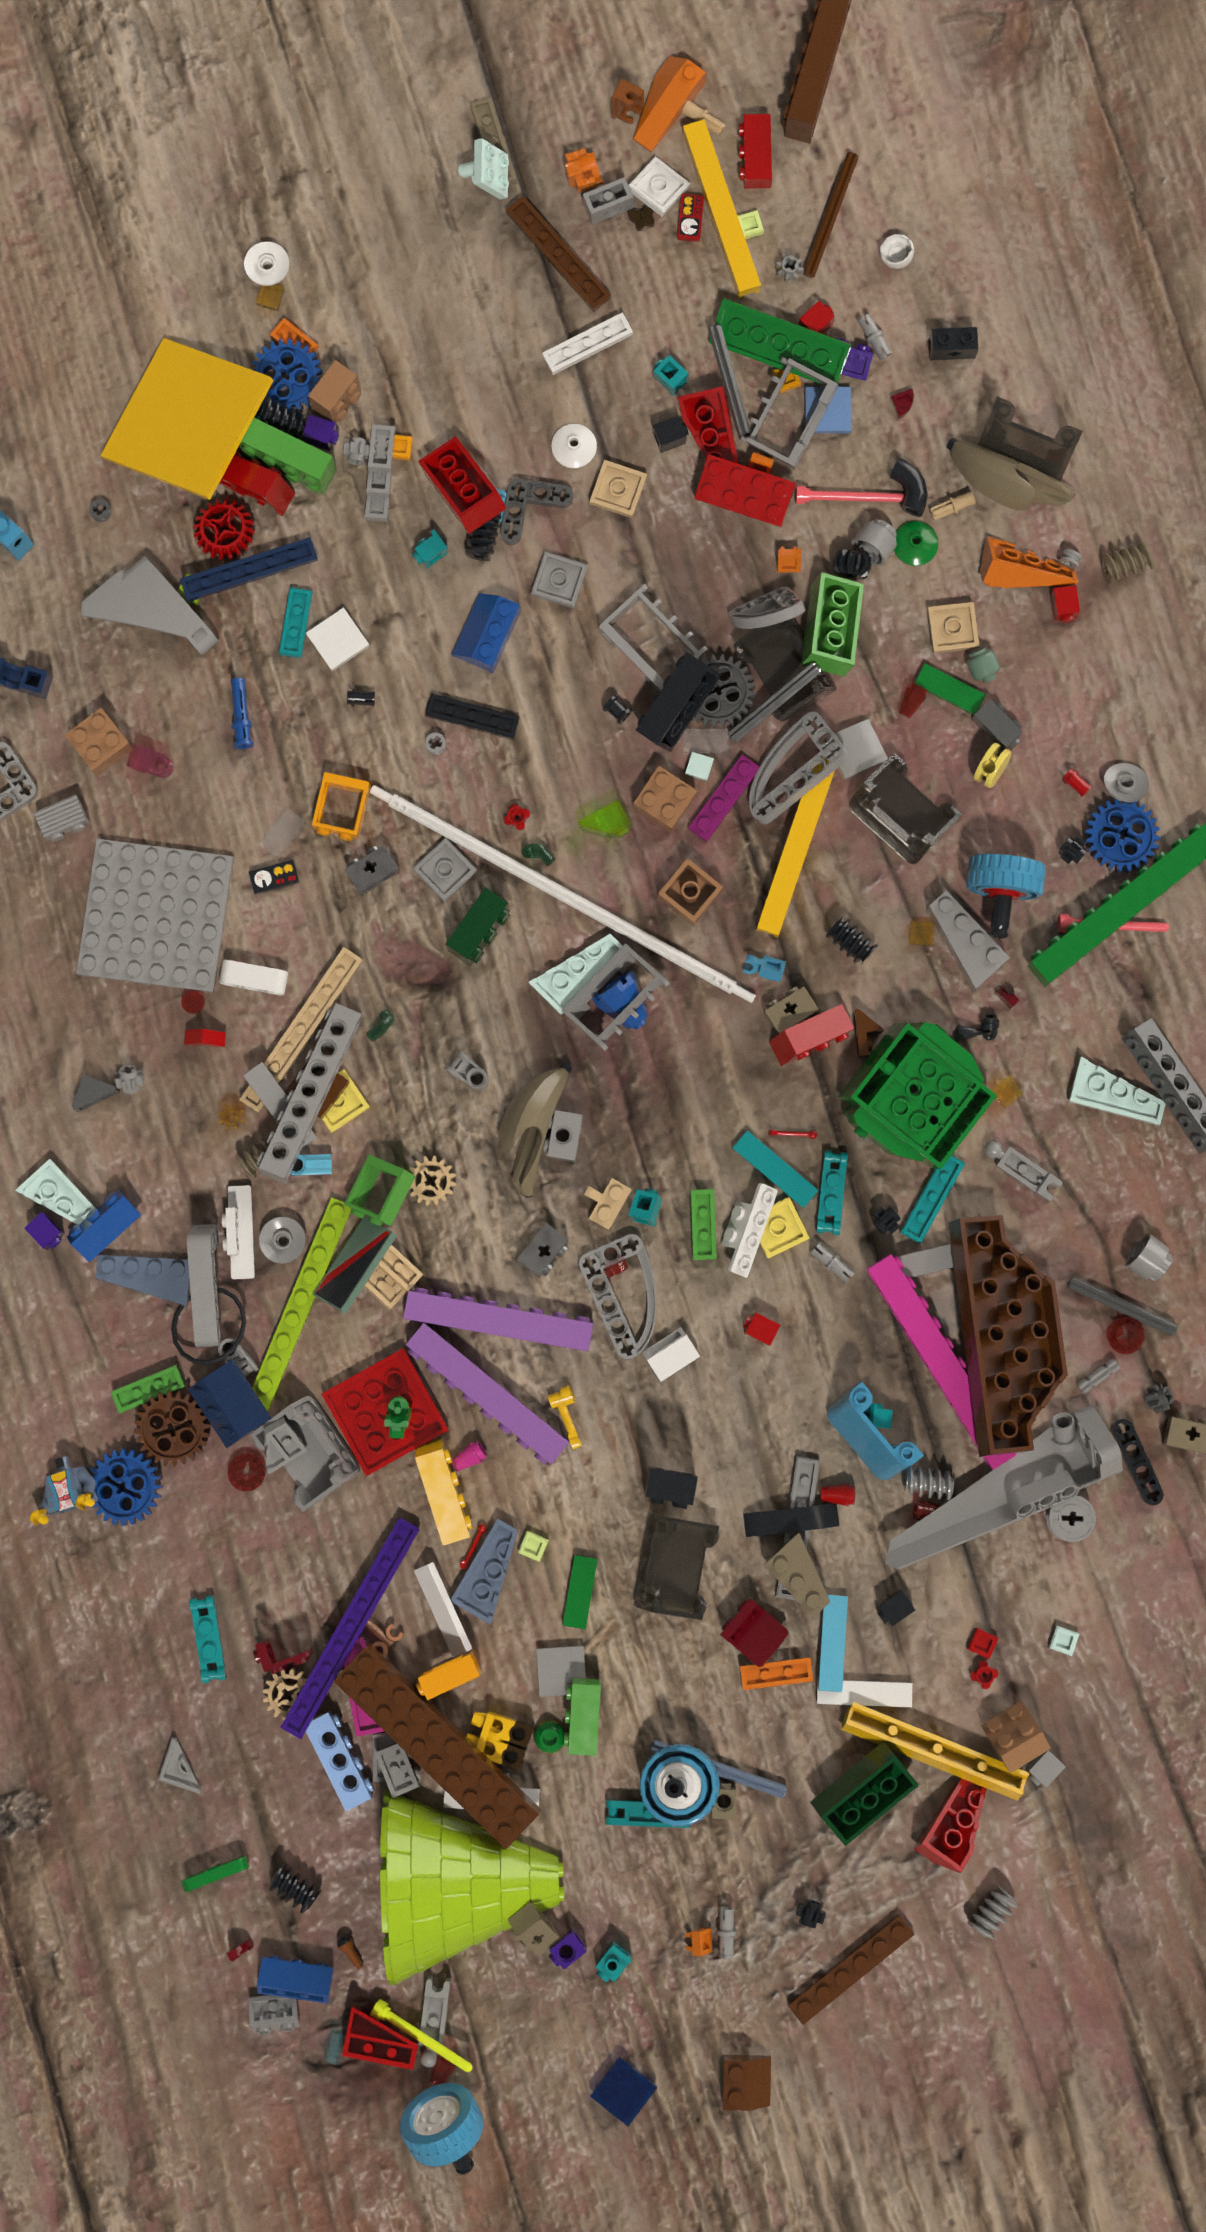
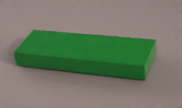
M924 664L914 683V686L973 716L986 694L927 664Z
M574 1555L562 1626L586 1630L597 1558Z

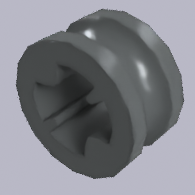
M96 499L90 504L89 510L94 520L104 522L109 519L111 508L107 501ZM99 506H103V509H106V511H102V515H98L97 511L94 512L99 509Z

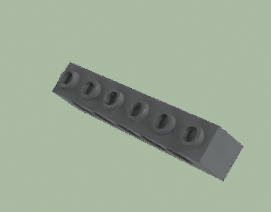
M1151 1018L1121 1039L1193 1146L1201 1154L1206 1151V1097Z

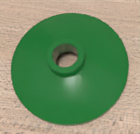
M912 521L905 523L896 531L897 546L894 552L903 563L910 566H921L930 562L936 555L938 537L933 528L928 524ZM918 538L921 543L916 545L912 540Z

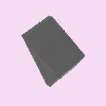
M83 1075L72 1107L76 1112H80L120 1093V1091L113 1085Z

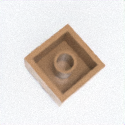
M335 360L308 395L312 411L325 420L335 422V424L338 421L342 422L347 416V409L351 404H356L361 397L358 376Z
M99 708L65 734V737L96 776H99L133 750L132 746L102 708Z
M658 766L633 803V809L672 834L697 797V790Z
M687 858L660 890L658 899L694 927L723 892V886Z
M1022 1701L980 1725L990 1744L1010 1773L1051 1749L1042 1730Z

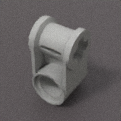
M459 1050L452 1063L444 1068L472 1090L483 1091L489 1084L486 1072ZM476 1074H481L484 1077L483 1082L479 1085L472 1084V1078Z
M225 1339L220 1343L218 1347L220 1356L225 1353L224 1346L226 1343L231 1342L234 1344L236 1339ZM240 1343L235 1353L224 1359L225 1363L234 1359L239 1369L248 1364L241 1371L245 1377L254 1370H259L253 1358Z

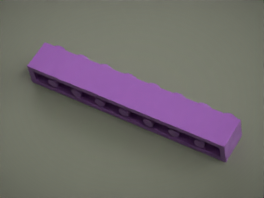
M414 1288V1292L408 1291L403 1317L406 1320L588 1352L593 1330V1323H589L590 1318L576 1316L575 1320L566 1319V1314L553 1312L552 1316L543 1315V1310L530 1308L529 1312L520 1311V1306L506 1304V1308L498 1307L495 1301L483 1300V1304L475 1303L474 1298L460 1296V1300L452 1299L450 1293L437 1292V1296L429 1295L428 1290L422 1288Z
M425 1323L421 1325L406 1345L410 1348L407 1352L416 1360H419L420 1357L428 1363L425 1366L435 1375L438 1372L446 1378L443 1381L453 1390L458 1387L464 1392L462 1397L471 1405L474 1402L482 1407L480 1412L489 1420L492 1417L500 1422L498 1427L508 1435L511 1432L518 1437L516 1442L526 1450L531 1447L537 1452L534 1457L544 1465L547 1462L552 1464L568 1445V1440Z

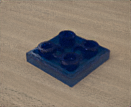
M619 2056L592 2091L590 2097L626 2126H629L655 2092L657 2085Z

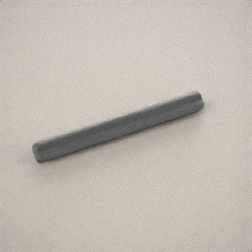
M714 325L709 328V333L737 433L740 437L746 436L751 433L723 330L720 325Z
M811 662L728 731L729 737L734 742H738L820 674L822 670L816 662Z
M1072 1277L1068 1283L1069 1289L1170 1336L1174 1335L1177 1330V1324L1077 1277Z

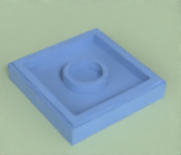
M825 387L805 388V428L819 403V398ZM838 387L814 434H851V387Z

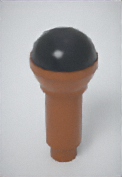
M348 1935L341 1936L337 1941L338 1949L346 1953L357 1970L362 1968V1960L353 1948V1939Z

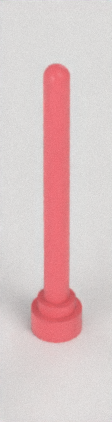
M796 486L795 504H805V502H810V500L903 502L905 499L902 493L810 491V488H806V486Z
M1059 914L1057 930L1058 932L1067 933L1065 929L1075 921L1079 924L1084 919H1074L1069 914ZM1128 921L1118 930L1166 932L1169 930V925L1160 922Z

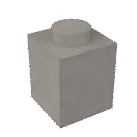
M1048 1750L1036 1757L1026 1769L1030 1772L1028 1777L1037 1786L1043 1784L1047 1788L1066 1766Z

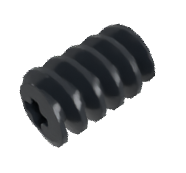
M265 396L254 417L257 418L259 416L262 422L267 420L268 425L272 427L276 425L277 429H284L285 433H291L295 438L299 437L306 420L303 418L302 413L295 415L293 408L287 411L285 404L279 406V401L273 400L271 402L270 396Z
M498 514L469 534L471 539L467 541L468 548L465 550V554L468 557L479 561H491L487 555H493L494 550L490 549L489 546H496V542L491 540V537H498V533L492 530L500 527L494 520H500L502 518L501 515Z
M842 916L829 929L826 937L831 938L835 936L833 940L834 945L842 942L840 950L843 951L848 948L846 956L850 957L855 954L853 962L858 963L862 961L863 963L878 947V944L870 947L871 938L862 940L865 932L862 931L856 934L858 926L855 925L849 928L851 919L842 921Z
M283 1862L270 1880L269 1891L278 1888V1897L286 1893L285 1902L287 1903L294 1899L292 1907L296 1908L301 1904L300 1913L303 1914L309 1910L322 1890L315 1894L316 1885L313 1884L307 1888L308 1879L299 1882L300 1874L297 1873L292 1877L291 1867L283 1871L285 1865Z

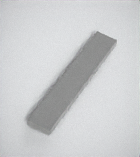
M796 1456L789 1508L814 1505L820 1460ZM810 1530L799 1531L806 1549ZM797 1532L785 1533L783 1545ZM778 1581L776 1597L796 1600Z

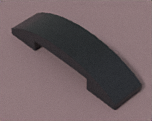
M834 1503L743 1513L746 1537L839 1526L837 1504Z

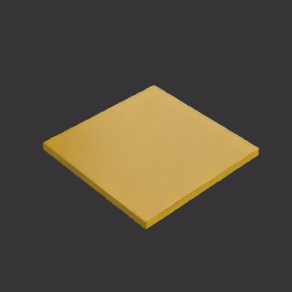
M163 338L100 456L107 461L210 500L274 380L265 374Z

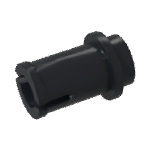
M352 688V691H347V704H350L351 707H354V705L375 706V691H355Z

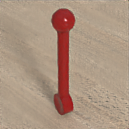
M769 1130V1135L801 1136L815 1139L817 1132L814 1130L809 1132Z
M484 1524L478 1526V1533L465 1560L460 1563V1568L463 1570L468 1569L469 1560L482 1533H485L487 1530Z

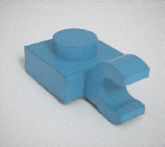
M747 955L745 962L752 965L745 964L744 973L754 974L759 972L758 976L781 982L786 961L768 956L759 959L754 955Z

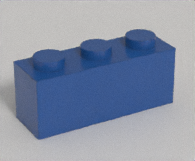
M119 1189L115 1193L112 1192L107 1195L103 1201L104 1203L98 1208L92 1209L87 1214L86 1219L80 1225L76 1224L69 1231V1235L66 1236L70 1244L88 1262H91L141 1216L137 1207Z
M277 1956L262 1957L257 1982V1993L329 2004L334 1976L333 1968L325 1963L311 1965L298 1959H294L291 1962L284 1961Z

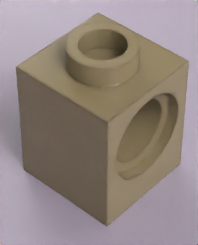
M720 1783L719 1796L725 1794L731 1800L727 1806H720L716 1802L711 1812L712 1819H736V1787H731V1783Z

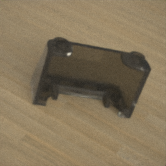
M997 396L978 445L1026 464L1061 481L1083 431L1072 426H1063L1058 430L1055 439L1012 422L1015 414L1013 404Z
M795 618L774 625L755 628L734 643L737 649L735 651L737 657L742 662L746 661L753 665L771 696L806 667L801 665L805 634ZM821 671L820 674L772 714L777 720L786 721L836 691V685L828 672Z
M893 753L862 783L850 800L849 807L862 822L904 860L911 864H917L957 822L962 813L949 803H942L939 807L935 806L904 778L908 772L907 764L897 754Z
M651 1514L646 1523L633 1594L635 1607L652 1613L702 1620L707 1604L703 1596L698 1594L706 1548H712L718 1542L719 1526Z

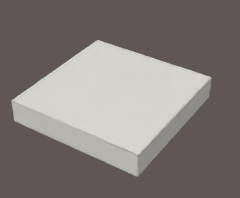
M655 156L628 186L635 197L663 217L682 194L689 189L691 183Z
M344 607L306 632V635L331 671H334L370 646Z

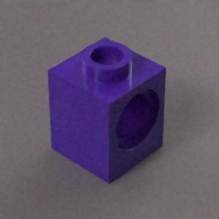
M309 415L302 437L305 443L330 451L332 444L336 445L338 441L339 431H337L335 422Z
M42 1212L24 1228L46 1250L57 1247L62 1241L61 1237L64 1235L62 1230Z
M571 1929L561 1937L559 1942L549 1949L551 1952L549 1957L557 1967L561 1965L565 1970L587 1952V1947L575 1931ZM563 1945H569L572 1947L573 1953L569 1956H564L560 1953L559 1949Z

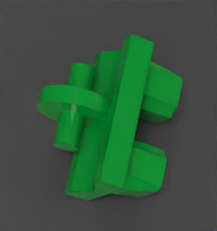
M401 1396L392 1398L388 1405L384 1426L389 1427V1438H404V1431L409 1426L412 1408H409L408 1401Z

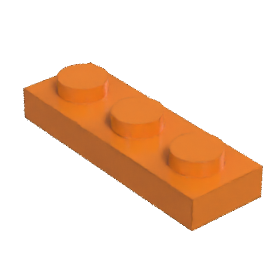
M810 1657L766 1662L763 1667H757L755 1664L740 1666L743 1690L813 1681Z

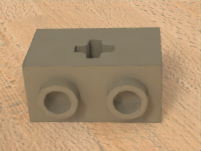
M796 986L785 993L787 997L780 1002L778 999H775L766 1005L767 1010L764 1011V1015L777 1035L785 1029L799 1024L818 1013L819 1009L805 987L798 989ZM786 1005L795 1007L793 1015L790 1012L785 1013Z
M1175 1413V1417H1168L1162 1445L1206 1454V1420L1198 1419V1423L1189 1421L1190 1416ZM1192 1429V1432L1196 1433V1435L1190 1438L1189 1435H1186V1430Z
M531 1902L508 1919L512 1926L510 1932L517 1942L520 1941L527 1952L532 1950L538 1957L561 1940L553 1924Z

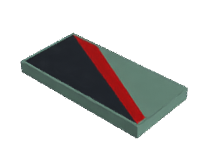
M366 1217L361 1220L313 1293L315 1297L344 1314L347 1313L397 1237L395 1233L383 1226L379 1227L369 1222V1219Z

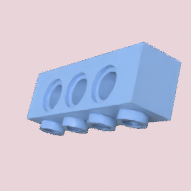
M330 1710L314 1718L306 1733L345 1811H348L371 1799L374 1787L369 1778H364L361 1772L364 1768L359 1757H354L350 1750L353 1748L348 1735L343 1736L339 1728L342 1726L340 1718L336 1713L332 1714ZM332 1732L336 1737L335 1743L327 1744L323 1738L324 1733ZM338 1753L343 1754L346 1757V1764L342 1766L337 1765L334 1761V1756ZM347 1775L355 1776L357 1785L354 1787L347 1786L345 1777Z

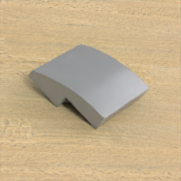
M869 719L835 733L848 752L847 760L838 767L843 780L862 774L866 770L888 761ZM830 736L824 739L825 743L829 740ZM838 751L833 753L835 757L839 755Z

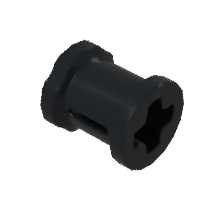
M616 694L602 708L604 712L608 711L617 719V723L620 725L633 711L630 707L627 708L619 701Z

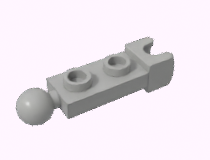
M991 1140L985 1144V1155L991 1159H1000L996 1167L1033 1191L1046 1202H1050L1053 1199V1196L1047 1191V1186L1053 1185L1057 1188L1062 1186L1063 1182L1039 1167L1012 1147H1009L1004 1152L1001 1144L997 1141Z
M427 1976L420 2031L443 2045L451 1979L446 1978L443 1987L438 1989L433 1985V1977ZM426 2046V2049L420 2055L421 2063L425 2067H433L438 2063L439 2055Z

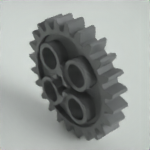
M713 654L709 662L703 657L705 664L720 674L729 673L730 678L727 681H717L696 713L695 721L698 723L703 719L704 727H707L709 722H711L713 729H716L718 723L725 729L726 722H729L733 727V719L736 718L742 721L740 714H749L746 706L753 707V702L749 700L750 698H756L755 693L750 691L756 688L754 683H749L753 680V676L746 675L749 671L747 667L740 669L742 666L740 660L734 664L732 656L728 661H725L724 654L720 656V660H716ZM719 688L722 694L717 695L715 689ZM732 693L739 694L738 700L730 702L727 699ZM711 702L718 704L717 709L714 711L706 709L707 705Z

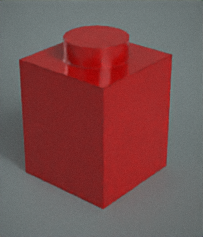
M818 301L799 318L798 325L824 334L834 323V312L827 304L823 305Z
M1077 585L1053 588L1050 595L1054 621L1061 620V623L1074 621V618H1077L1080 613Z
M755 1312L753 1316L748 1315L743 1328L746 1329L744 1334L767 1346H771L781 1325Z

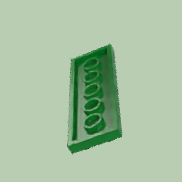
M726 298L722 300L715 325L722 327L729 351L784 371L787 365L782 364L780 360L782 357L790 358L836 383H839L852 345ZM793 368L790 371V373L798 375L800 377L821 384L820 382L800 373L799 371Z

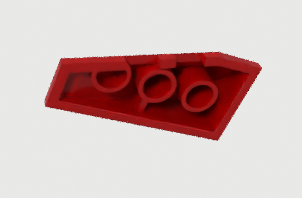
M725 386L679 396L678 400L682 419L706 460L708 454L739 464Z
M959 1778L924 1830L914 1849L931 1862L962 1873L974 1851V1840L976 1831L979 1828L978 1821L987 1788Z

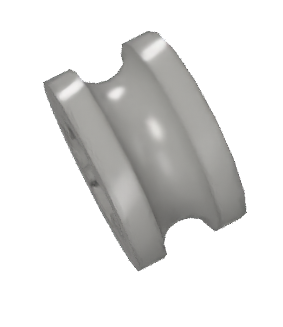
M1063 549L1062 554L1064 556L1060 557L1059 562L1077 569L1079 566L1078 561H1081L1082 555L1071 549Z
M431 733L425 740V746L430 754L440 755L446 749V741L440 733ZM436 739H440L439 743L442 744V746H437L435 749H432V744H430V741H436Z

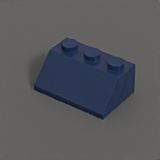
M234 1359L188 1389L226 1448L242 1440L272 1418Z

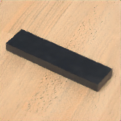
M432 693L425 714L428 718L511 740L515 738L520 720L519 716Z

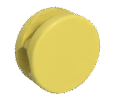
M993 743L974 774V780L977 782H981L985 776L987 777L984 784L987 788H992L996 784L1012 754L1010 750L1005 749L998 757L1001 745L998 743Z

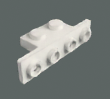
M759 1183L751 1204L736 1201L721 1243L723 1246L735 1249L728 1268L730 1272L742 1277H748L778 1192L777 1189Z
M250 1185L229 1186L228 1208H225L226 1214H222V1226L226 1228L227 1236L223 1237V1250L227 1251V1255L230 1256L232 1279L255 1278L252 1187Z

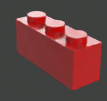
M743 114V123H739V137H743V145H739V159H744V166H740V181L744 180V189L771 188V114Z

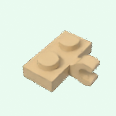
M611 1178L603 1194L588 1186L584 1195L597 1202L589 1219L609 1230L632 1189Z

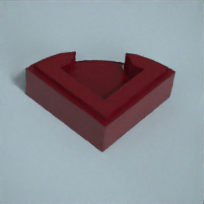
M913 389L891 396L890 399L898 419L904 417L911 409L914 398Z
M1000 987L995 992L1009 1009L1019 1002V999L1013 993L1009 994L1004 987Z
M251 1938L229 1949L227 1956L230 1961L236 1960L241 1957V1954L253 1948L254 1944Z

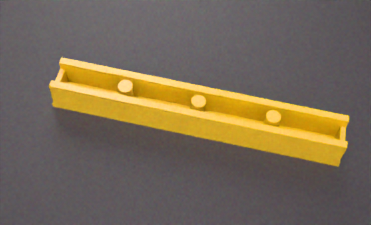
M705 119L684 125L683 139L737 297L741 299L744 295L753 292L755 294L760 293L761 283Z
M823 764L816 765L813 773H819L823 769ZM835 771L801 797L756 931H762L777 938L779 936Z
M855 1702L847 1708L840 1728L843 1731L878 1745L884 1741L895 1752L1016 1801L1023 1795L1024 1785L1029 1776L1028 1772L1021 1769L1010 1773L1004 1763Z

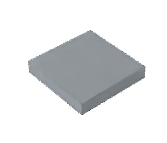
M545 551L531 596L575 609L588 564Z
M444 838L413 868V871L444 903L478 872L447 838Z
M584 1645L536 1649L539 1697L566 1695L567 1685H572V1678L586 1679Z

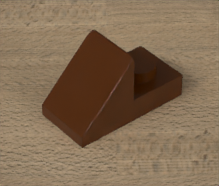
M858 1009L853 1012L858 1058H867L869 1052L872 1051V1040L867 1038V1035L884 1033L885 1030Z

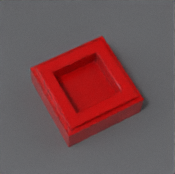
M976 1627L967 1649L990 1659L999 1637Z

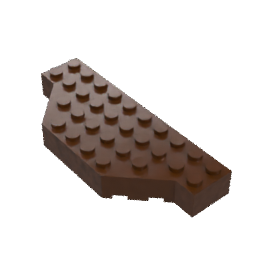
M1003 1215L959 1218L949 1222V1231L979 1457L1033 1451L1034 1444L1031 1426L1039 1412L1045 1408L1053 1397L1054 1391L1059 1384L1068 1376L1055 1281L1048 1275H1044L1034 1262L1026 1255L1019 1253L1012 1246L1013 1244L1006 1239Z

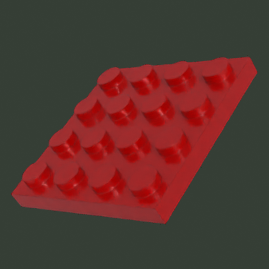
M404 1348L321 1394L366 1476L449 1431ZM401 1396L408 1401L409 1408H412L411 1419L408 1428L406 1427L404 1431V1438H389V1427L384 1426L388 1405L392 1398Z

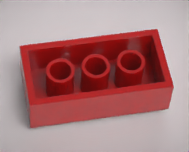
M456 436L418 461L427 479L468 534L507 509L499 492Z
M708 454L694 499L782 528L796 483Z

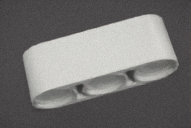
M223 960L219 983L283 996L289 972Z

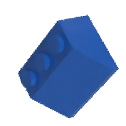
M479 593L451 655L494 673L521 613L520 604L498 595Z

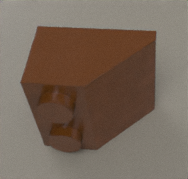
M723 2054V2110L749 2111L770 2106L771 2056Z

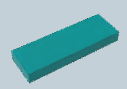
M292 587L289 589L279 648L280 656L302 659L313 591Z

